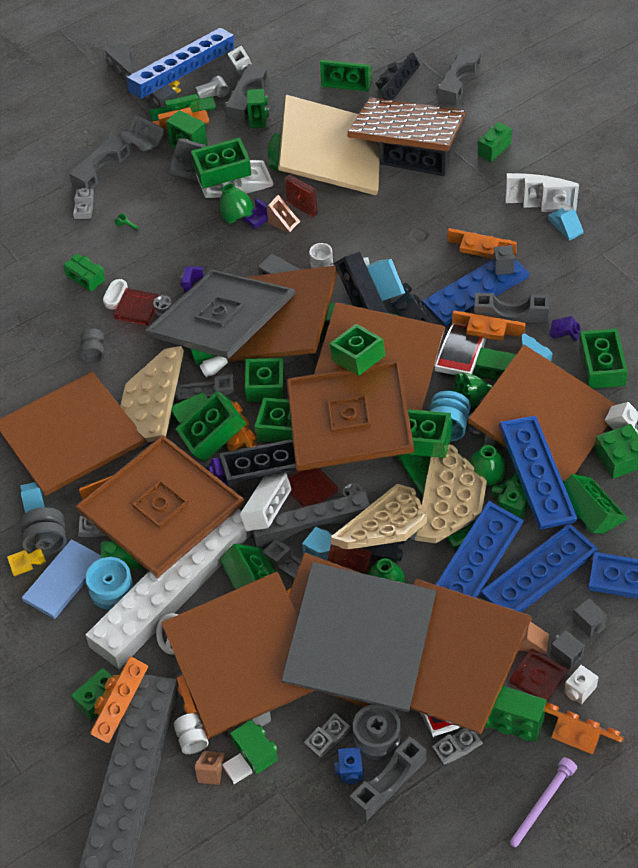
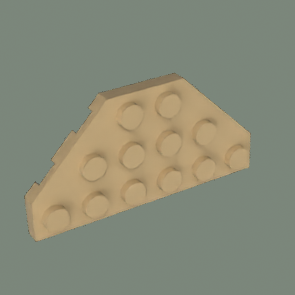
M181 346L164 349L125 384L120 407L136 425L137 431L148 442L156 441L162 435L166 437L184 353Z
M449 445L446 458L431 457L422 501V510L427 515V523L417 530L416 541L437 543L477 520L482 512L487 481L483 476H479L474 472L475 468L466 458H462L458 454V450L453 445Z
M396 484L331 536V544L343 549H354L406 541L427 523V515L422 510V505L419 498L416 497L414 488Z

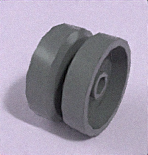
M42 507L30 510L22 516L23 548L27 552L32 553L37 549H41L43 555H50L65 547L67 539L64 515L61 511Z
M375 704L362 708L356 714L353 721L354 746L360 747L361 755L372 761H382L394 755L395 750L401 743L400 719L396 712L391 708Z

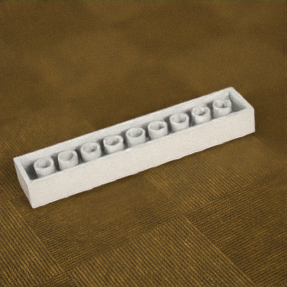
M241 510L235 511L158 579L148 572L86 634L89 647L120 669L127 662L128 658L132 657L155 634L160 619L166 614L175 613L222 565L220 559L233 544L242 545L252 535L251 531H246L244 524L240 520Z

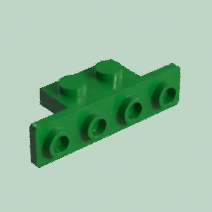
M194 94L165 101L166 107L150 110L149 113L153 122L159 120V114L185 108H191L192 113L202 110L211 111L216 109V105L212 96L199 99L198 95Z

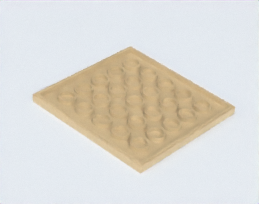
M286 95L284 98L278 170L377 195L380 160L379 142L347 137L349 128L359 114Z

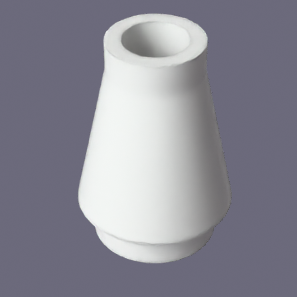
M217 356L203 361L200 368L207 378L213 377L228 364V361L224 357Z

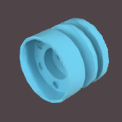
M440 391L432 397L429 411L451 413L453 430L450 441H457L465 435L471 409L469 400L462 394L453 391Z

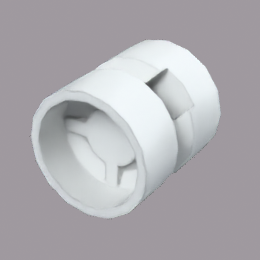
M317 243L310 248L311 268L333 266V251L330 245Z
M195 713L186 714L174 722L173 725L184 754H195L208 746L209 742L203 730L204 727L200 715Z

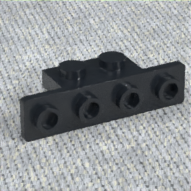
M410 53L403 62L389 64L387 70L380 75L379 80L375 83L378 89L382 88L380 93L385 100H393L419 68L420 63L414 53Z
M401 282L405 293L391 305L397 314L401 317L419 321L426 320L428 323L441 325L434 317L431 318L429 316L431 312L425 305L421 306L422 300L416 294L413 295L411 293L413 289L407 282L404 284Z

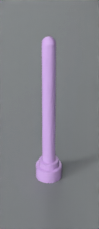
M566 757L561 759L558 764V773L510 840L512 847L519 845L563 780L574 774L577 765L572 760Z

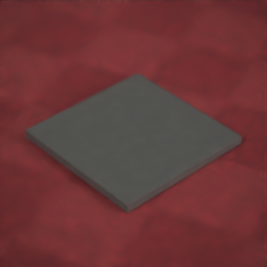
M211 269L145 330V334L148 337L229 359L295 295V291L292 288Z
M312 563L282 683L409 712L436 590Z

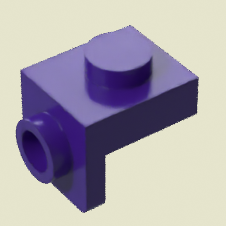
M257 198L255 200V208L252 209V215L243 217V221L256 230L268 220V204Z
M185 266L184 276L180 278V286L183 287L184 294L193 287L194 281H199L204 277L203 267Z
M573 316L552 320L550 335L553 339L570 335L573 341L578 340L581 328Z
M213 458L206 469L224 483V471L220 458Z

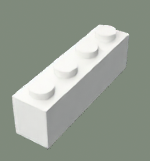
M286 472L265 475L240 513V520L244 524L246 531L269 528L292 490Z

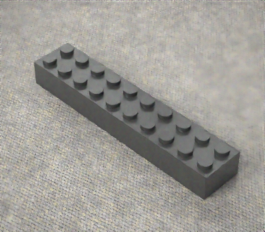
M144 674L122 717L79 868H132L179 694L177 679Z

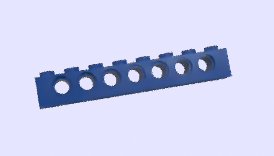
M219 28L127 77L128 91L141 99L233 50L234 35Z

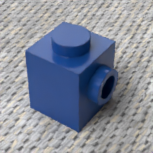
M360 747L338 749L339 761L335 762L336 775L341 777V783L355 784L358 781H363Z

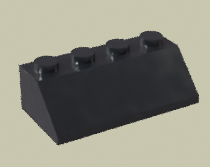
M379 142L380 165L445 176L450 165L451 150L441 151Z
M293 439L219 453L224 471V483L296 469Z

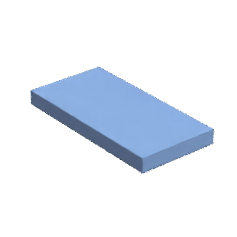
M71 539L23 595L22 600L51 618L56 619L86 583L88 568L95 561L101 559V555Z

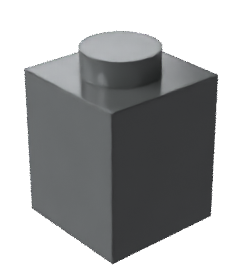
M512 245L494 247L493 264L496 275L514 273Z
M590 598L574 610L573 621L588 636L591 637L595 633H600L606 627L607 614Z
M564 631L560 636L556 635L551 641L550 655L569 669L584 656L585 645L567 631Z

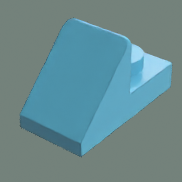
M561 208L548 215V220L569 241L583 234L582 226L574 209L566 212Z
M35 482L20 485L25 513L36 508L45 507L42 491Z

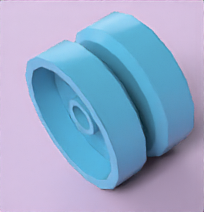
M101 558L95 561L87 570L86 584L90 598L101 609L111 610L133 588L130 569L119 558Z

